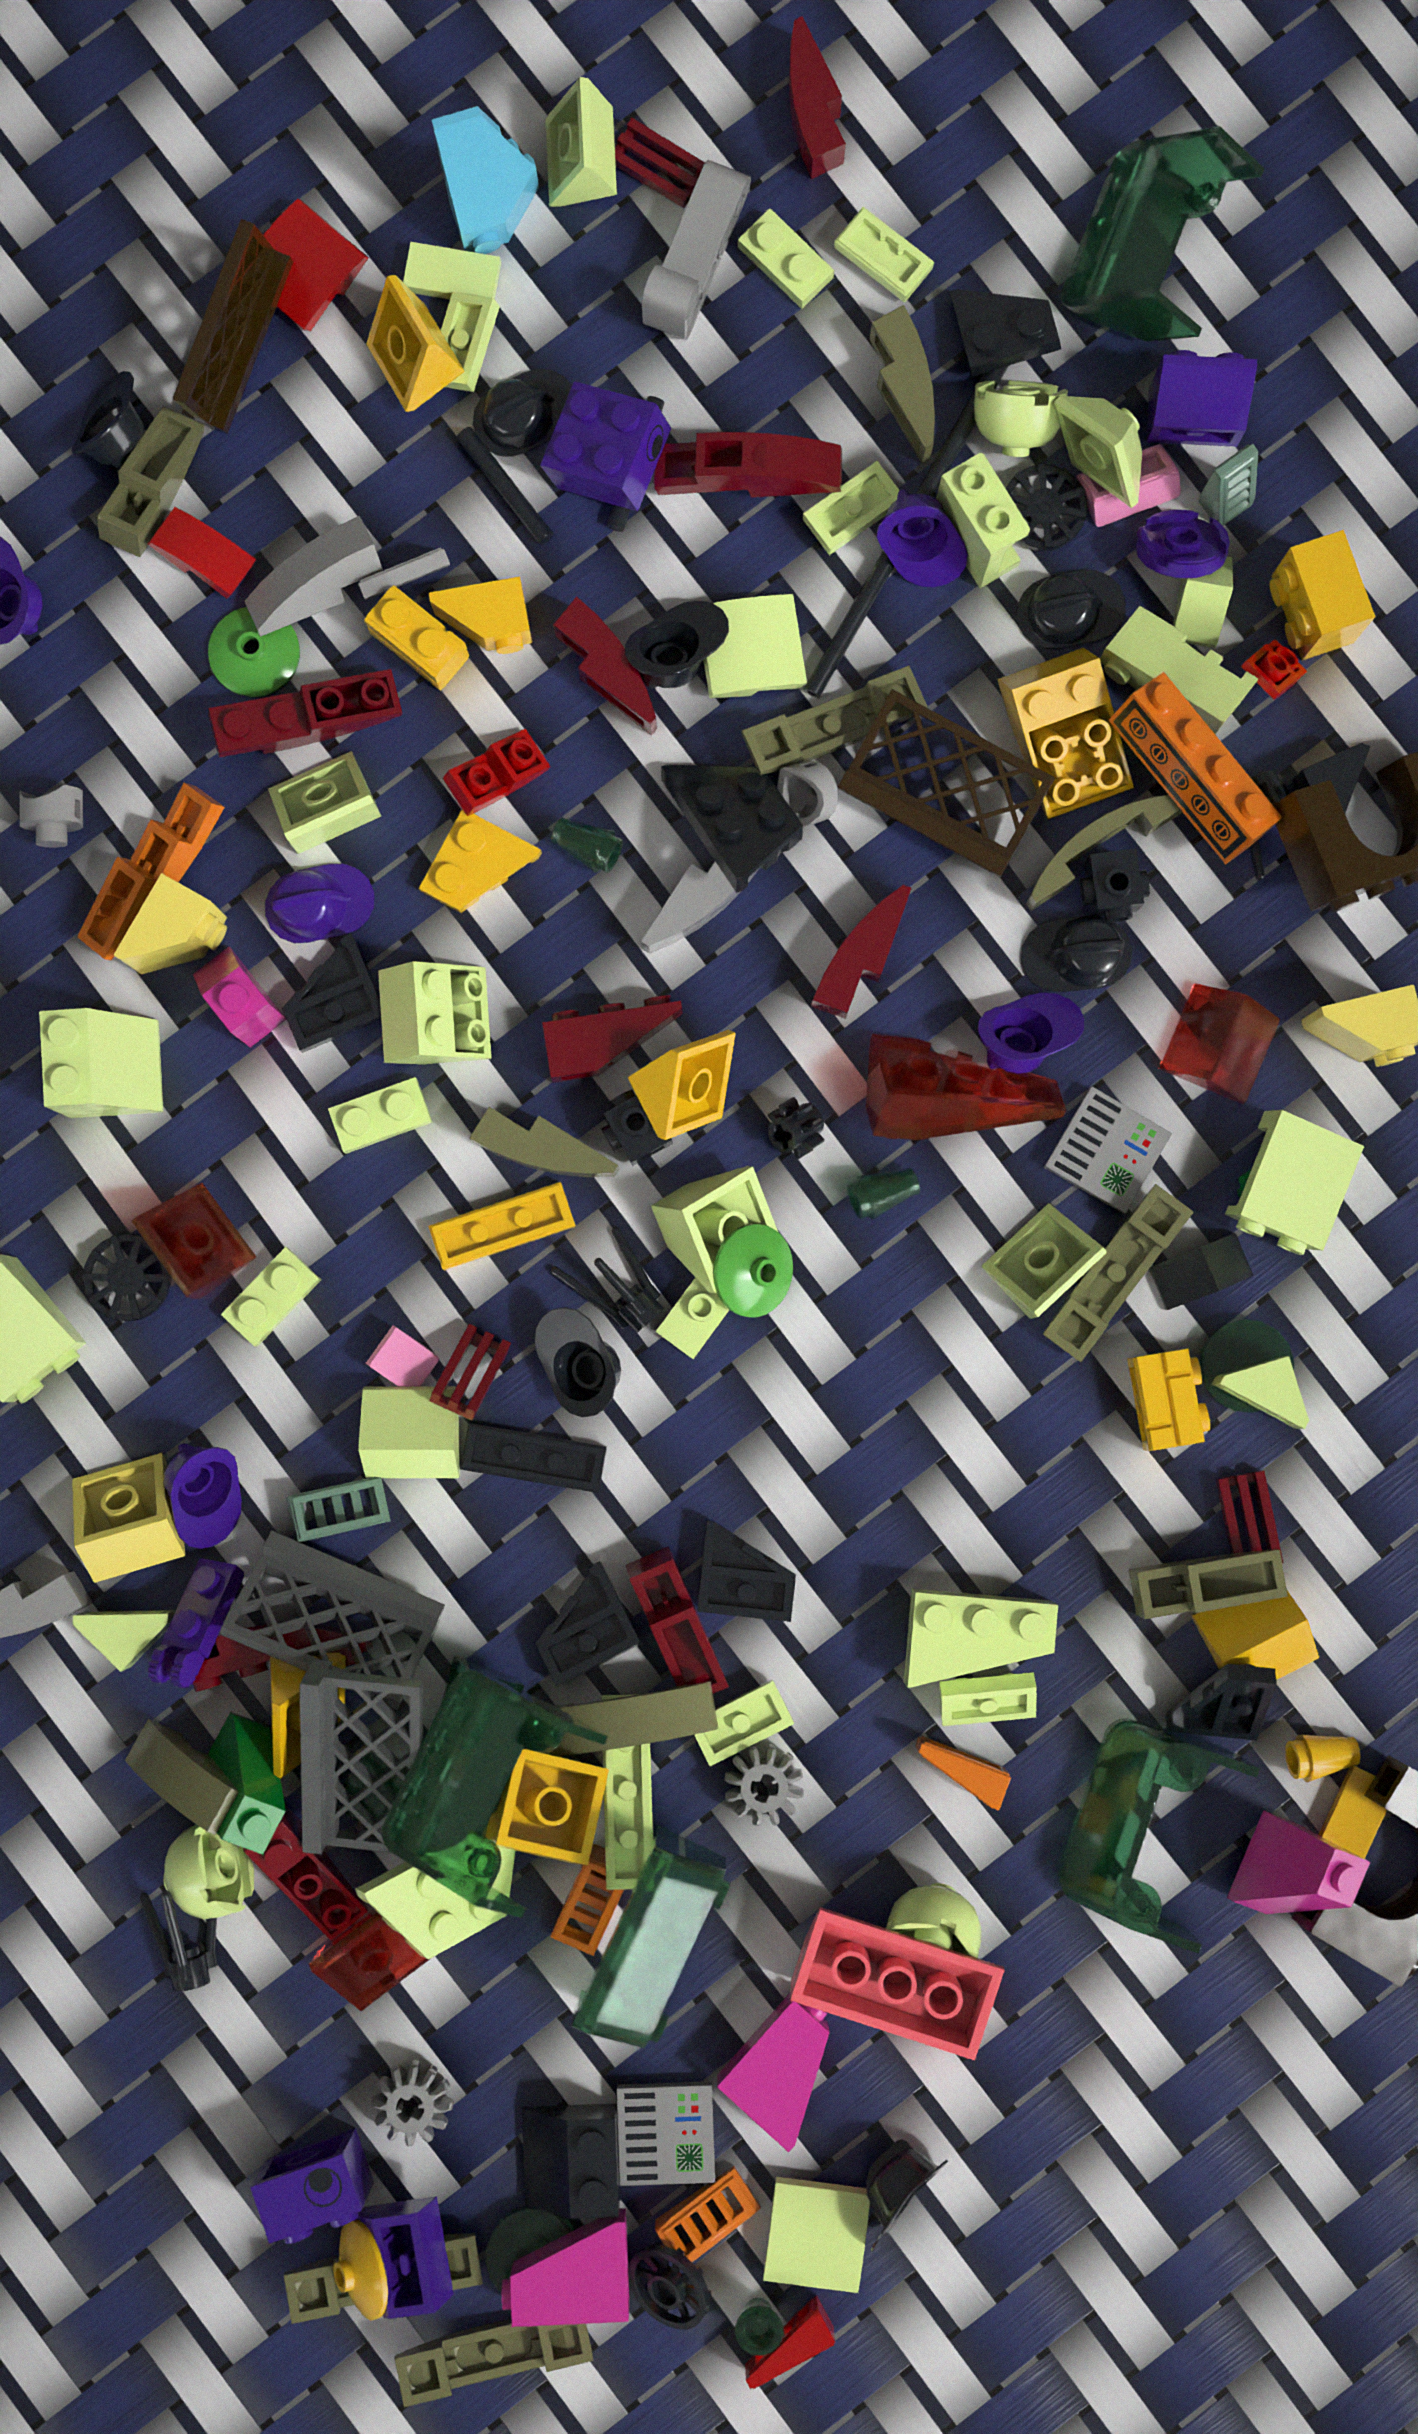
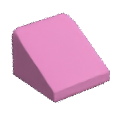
M393 1325L366 1364L398 1387L421 1386L438 1363L439 1358L423 1344Z

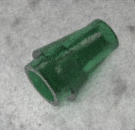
M563 817L558 820L551 835V842L560 846L594 873L599 870L609 873L617 863L623 847V840L615 836L614 830L573 822Z
M907 1168L901 1171L857 1176L856 1182L847 1185V1191L856 1216L859 1219L869 1217L871 1220H874L909 1197L919 1194L920 1186L913 1169Z
M753 2298L747 2302L744 2311L739 2316L735 2325L736 2340L744 2351L756 2356L767 2355L779 2346L783 2337L782 2321L767 2300Z

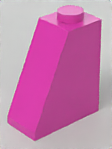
M230 946L193 974L202 997L230 1033L249 1047H252L287 1020Z
M1263 1810L1227 1898L1235 1903L1265 1914L1350 1908L1353 1905L1370 1862L1295 1822Z
M791 1992L717 2075V2088L788 2153L796 2144L830 2033L828 2021L824 2019L828 2012L791 2001Z
M626 2208L619 2209V2217L597 2218L513 2262L510 2279H502L503 2310H511L512 2327L629 2322Z

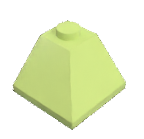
M1058 397L1054 401V406L1071 464L1130 508L1134 507L1139 501L1142 448L1137 432L1140 427L1135 416L1128 409H1118L1104 398Z
M753 1166L742 1167L688 1183L651 1205L667 1247L710 1293H716L713 1279L716 1254L730 1233L747 1224L766 1225L778 1232Z

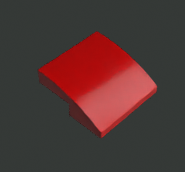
M301 199L295 200L263 235L276 251L290 256L294 261L277 307L300 327L308 331H312L335 295L345 294L369 259L367 255Z

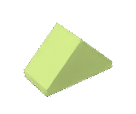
M1227 556L1224 565L1212 574L1198 578H1181L1173 626L1187 634L1186 643L1216 648L1233 591L1232 557Z
M1289 1356L1273 1358L1217 1375L1212 1382V1385L1295 1429H1305L1309 1422Z
M176 1610L82 1612L73 1615V1626L122 1672L131 1668L168 1629Z

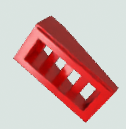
M818 2296L810 2299L745 2364V2378L750 2389L761 2386L834 2346V2327Z

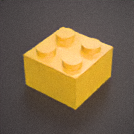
M1344 530L1290 547L1271 575L1272 580L1269 583L1271 596L1276 606L1283 607L1288 621L1285 623L1288 643L1292 649H1298L1301 660L1353 644L1375 618Z
M519 1747L505 1748L484 1843L567 1863L588 1865L609 1769Z

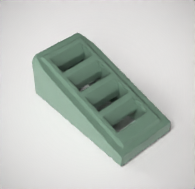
M1254 444L1246 445L1218 465L1212 472L1199 497L1198 502L1209 517L1217 520L1222 526L1249 508L1254 502L1258 465V450Z
M371 1477L295 1494L286 1498L294 1540L300 1543L391 1521L381 1477ZM368 1489L373 1516H364L360 1490ZM349 1493L355 1520L346 1522L341 1495ZM326 1498L331 1500L336 1523L327 1526L322 1499ZM309 1502L312 1503L317 1527L308 1530L303 1507L304 1503Z

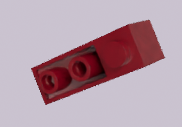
M656 996L643 1000L644 1007L626 1009L625 1003H612L597 1007L598 1014L580 1016L579 1010L561 1011L552 1014V1021L542 1022L550 1076L553 1083L600 1076L683 1014L681 1001L671 1002V996Z
M285 1805L286 1811L263 1855L243 1848V1851L332 1941L365 1915L368 1909L324 1850L322 1854L303 1852L302 1821Z

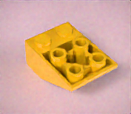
M1081 648L997 679L1008 719L1024 761L1055 777L1041 803L1047 819L1134 788L1120 734L1108 721L1114 714L1099 657L1085 648ZM1031 777L1037 792L1042 782Z

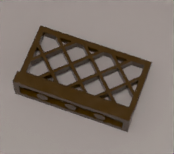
M243 219L239 222L173 396V400L183 408L182 414L226 434H228L294 262L290 256L276 251L255 224Z
M891 689L848 771L845 772L840 781L838 789L994 875L1001 877L1055 777ZM895 703L913 712L918 728L917 731L891 738L886 720ZM920 716L936 725L923 728ZM883 727L887 740L874 743ZM941 729L953 733L959 752L932 760L925 734ZM920 736L927 762L900 770L893 744ZM960 738L976 747L964 751ZM889 746L895 772L876 777L861 769L869 751ZM986 751L995 757L1000 775L973 782L966 756ZM961 758L968 784L941 792L934 766ZM1002 761L1017 769L1005 773ZM929 768L936 794L920 799L907 794L902 776ZM1026 773L1042 782L1032 800L1014 805L1006 778ZM898 777L901 790L885 781ZM1001 780L1008 807L982 814L975 788ZM970 790L977 816L962 821H956L949 817L943 797ZM938 799L941 812L925 803ZM1028 807L1019 823L1015 810ZM1010 812L1015 832L1007 847H1004L989 839L984 819ZM979 821L982 834L966 825Z

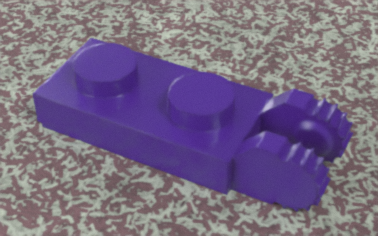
M199 1558L161 1642L163 1645L154 1649L151 1656L152 1660L149 1661L147 1673L151 1681L163 1684V1682L166 1683L171 1678V1683H174L173 1686L186 1689V1687L189 1688L190 1685H193L195 1676L198 1675L204 1659H208L245 1576L244 1571L237 1565Z

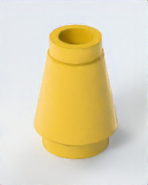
M1297 1735L1295 1740L1288 1741L1285 1746V1759L1291 1776L1294 1779L1303 1778L1306 1782H1311L1350 1766L1358 1765L1361 1759L1358 1742L1353 1736Z

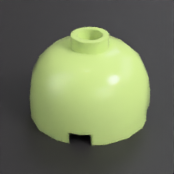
M995 380L980 382L976 385L974 398L976 424L980 433L989 442L1002 446L1003 455L1013 457L1029 456L1030 448L1044 446L1055 437L1061 426L1054 401L1060 396H1067L1068 390L1063 389L1057 392L1058 386L1021 380H1009L1008 385L999 390H994Z
M196 1824L185 1830L169 1847L165 1859L163 1881L165 1889L171 1894V1898L185 1913L201 1919L217 1918L244 1910L246 1905H242L243 1900L246 1897L252 1896L254 1890V1867L252 1860L244 1853L243 1847L238 1848L237 1845L222 1840L217 1833L214 1835L206 1832Z
M934 1883L917 1887L903 1894L894 1903L886 1929L978 1958L981 1944V1925L976 1910L971 1903L951 1886Z

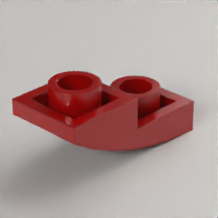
M177 507L172 509L148 542L150 547L181 571L186 573L190 570L226 599L232 595L256 561L254 557L215 529Z
M1276 639L1270 644H1265L1241 666L1246 672L1259 678L1257 683L1274 700L1289 690L1307 672L1299 663L1296 655L1290 649L1283 647Z
M523 729L491 744L484 754L448 770L442 779L468 817L531 782L550 768V764L528 731Z

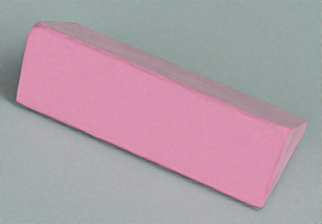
M1161 443L1142 450L1139 501L1132 508L1086 474L1076 475L1078 482L1085 490L1087 507L1097 527H1102L1175 499L1181 493L1179 470Z

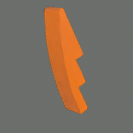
M183 783L164 823L150 819L131 859L117 856L77 938L103 959L111 961L115 957L114 953L160 874L162 873L179 883L202 849L225 807L197 786Z

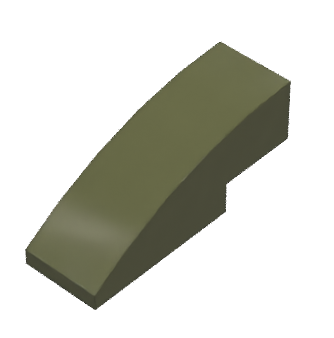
M902 305L872 322L869 340L885 366L879 370L876 388L921 464L930 460L934 442L935 411L933 386L927 357L917 329L905 306Z
M165 406L161 408L119 470V485L97 516L99 539L137 557L142 556L148 546V542L154 536L167 514L185 478L204 433L203 424Z
M488 1107L469 1137L473 1143L499 1157L528 1168L553 1174L578 1177H615L620 1170L618 1164L541 1116L537 1117L528 1131L496 1110Z
M1280 1549L1210 1556L1129 1569L1136 1616L1143 1619L1189 1611L1199 1613L1288 1597Z
M150 1719L147 1720L125 1759L132 1770L166 1802L206 1832L216 1835L239 1793L237 1788L209 1755L193 1749L179 1731Z

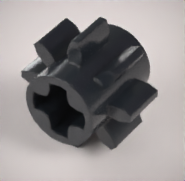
M792 1097L768 1114V1118L772 1121L768 1127V1137L772 1145L782 1154L793 1151L796 1158L800 1159L825 1140L820 1135L824 1128L822 1114L811 1102L799 1105L797 1099Z

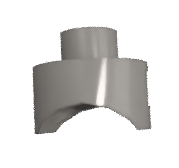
M808 760L780 769L777 789L801 821L803 827L822 822L831 817L838 803V784L826 766L818 761Z
M62 785L57 790L41 797L20 791V827L36 832V845L49 848L67 846V832L78 831L83 828V791L69 785Z

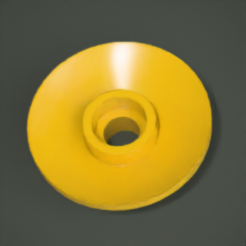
M355 2219L343 2225L339 2244L340 2261L334 2264V2279L338 2289L342 2293L348 2292L352 2302L365 2318L376 2320L384 2315L387 2307L388 2288L386 2272L381 2253L372 2233L362 2221Z

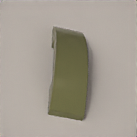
M910 666L870 680L864 688L786 718L785 714L742 730V737L759 775L779 771L784 767L804 761H811L864 740L891 689L928 707ZM895 703L886 720L888 728L913 717V712Z
M1169 795L1133 802L1095 820L1069 840L1054 856L1032 889L1026 905L1032 911L1068 888L1075 879L1068 865L1134 822L1137 823L1146 837L1183 812Z
M1155 1184L1104 1247L1107 1253L1084 1274L1043 1332V1335L1079 1362H1082L1109 1326V1321L1163 1249H1167L1194 1212Z
M710 1681L664 1688L662 1691L581 1704L568 1703L527 1711L533 1751L552 1756L582 1754L637 1746L718 1729Z
M475 2233L445 2234L444 2240L453 2290L483 2284ZM339 2254L284 2272L292 2324L340 2314V2308L354 2305L348 2292L342 2293L334 2279L333 2267L336 2262L340 2261Z
M512 2319L488 2323L452 2333L395 2355V2364L404 2407L452 2396V2389L535 2368L545 2366L546 2372L594 2361L587 2324L512 2327Z

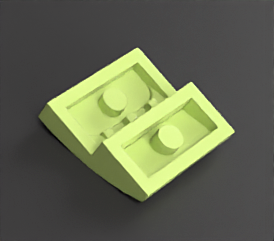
M793 594L749 597L713 603L723 609L729 620V633L725 642L713 654L703 660L709 698L752 696L757 691L800 689L807 684Z
M776 2177L763 2281L858 2293L870 2207L866 2188Z

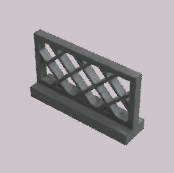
M271 1531L264 1543L260 1558L221 1627L220 1635L304 1671L308 1670L313 1660L329 1661L326 1653L348 1647L356 1665L344 1669L333 1666V1671L371 1675L370 1672L392 1666L397 1678L412 1679L428 1644L431 1643L438 1628L445 1604ZM266 1573L284 1581L287 1590L265 1596L259 1582L263 1574ZM254 1593L256 1599L249 1601ZM313 1594L327 1599L331 1609L309 1615L302 1598ZM293 1601L300 1618L277 1624L270 1607ZM261 1609L268 1627L252 1631L238 1625L237 1622L241 1615ZM360 1613L371 1619L374 1628L353 1634L345 1616ZM336 1619L343 1637L321 1643L314 1625ZM304 1628L312 1645L296 1650L286 1645L282 1634ZM402 1631L418 1638L419 1641L414 1648L396 1652L389 1635ZM379 1638L387 1656L365 1662L358 1644ZM408 1661L404 1670L402 1662ZM389 1693L382 1700L389 1707L397 1710L404 1695Z
M313 1660L300 1682L303 1852L322 1854L325 1846L330 1845L420 1856L423 1849V1680L333 1671L332 1661ZM337 1687L354 1689L365 1702L351 1712L338 1699ZM389 1693L410 1695V1709L398 1717L382 1699ZM371 1707L389 1724L376 1736L358 1719ZM409 1720H410V1728L405 1724V1723H407ZM347 1726L366 1743L353 1754L338 1740V1733ZM395 1731L410 1745V1751L400 1759L382 1743ZM371 1750L389 1766L388 1769L377 1777L359 1761ZM408 1763H410V1770L406 1767ZM348 1768L366 1785L354 1795L339 1782V1775ZM394 1774H397L410 1787V1793L400 1801L383 1785ZM371 1792L389 1808L377 1819L359 1802ZM350 1810L366 1827L360 1832L339 1830V1817ZM396 1815L410 1829V1838L395 1837L383 1825Z

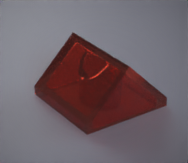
M1195 983L1158 1069L1244 1105L1268 1051L1280 1018L1247 994Z
M203 1183L136 1216L131 1221L187 1298L200 1300L256 1258V1255Z
M375 1909L371 1910L321 1948L309 1963V1967L315 1975L360 2011H363L430 1960L420 1956L413 1950L399 1932L394 1931L381 1919L382 1916Z

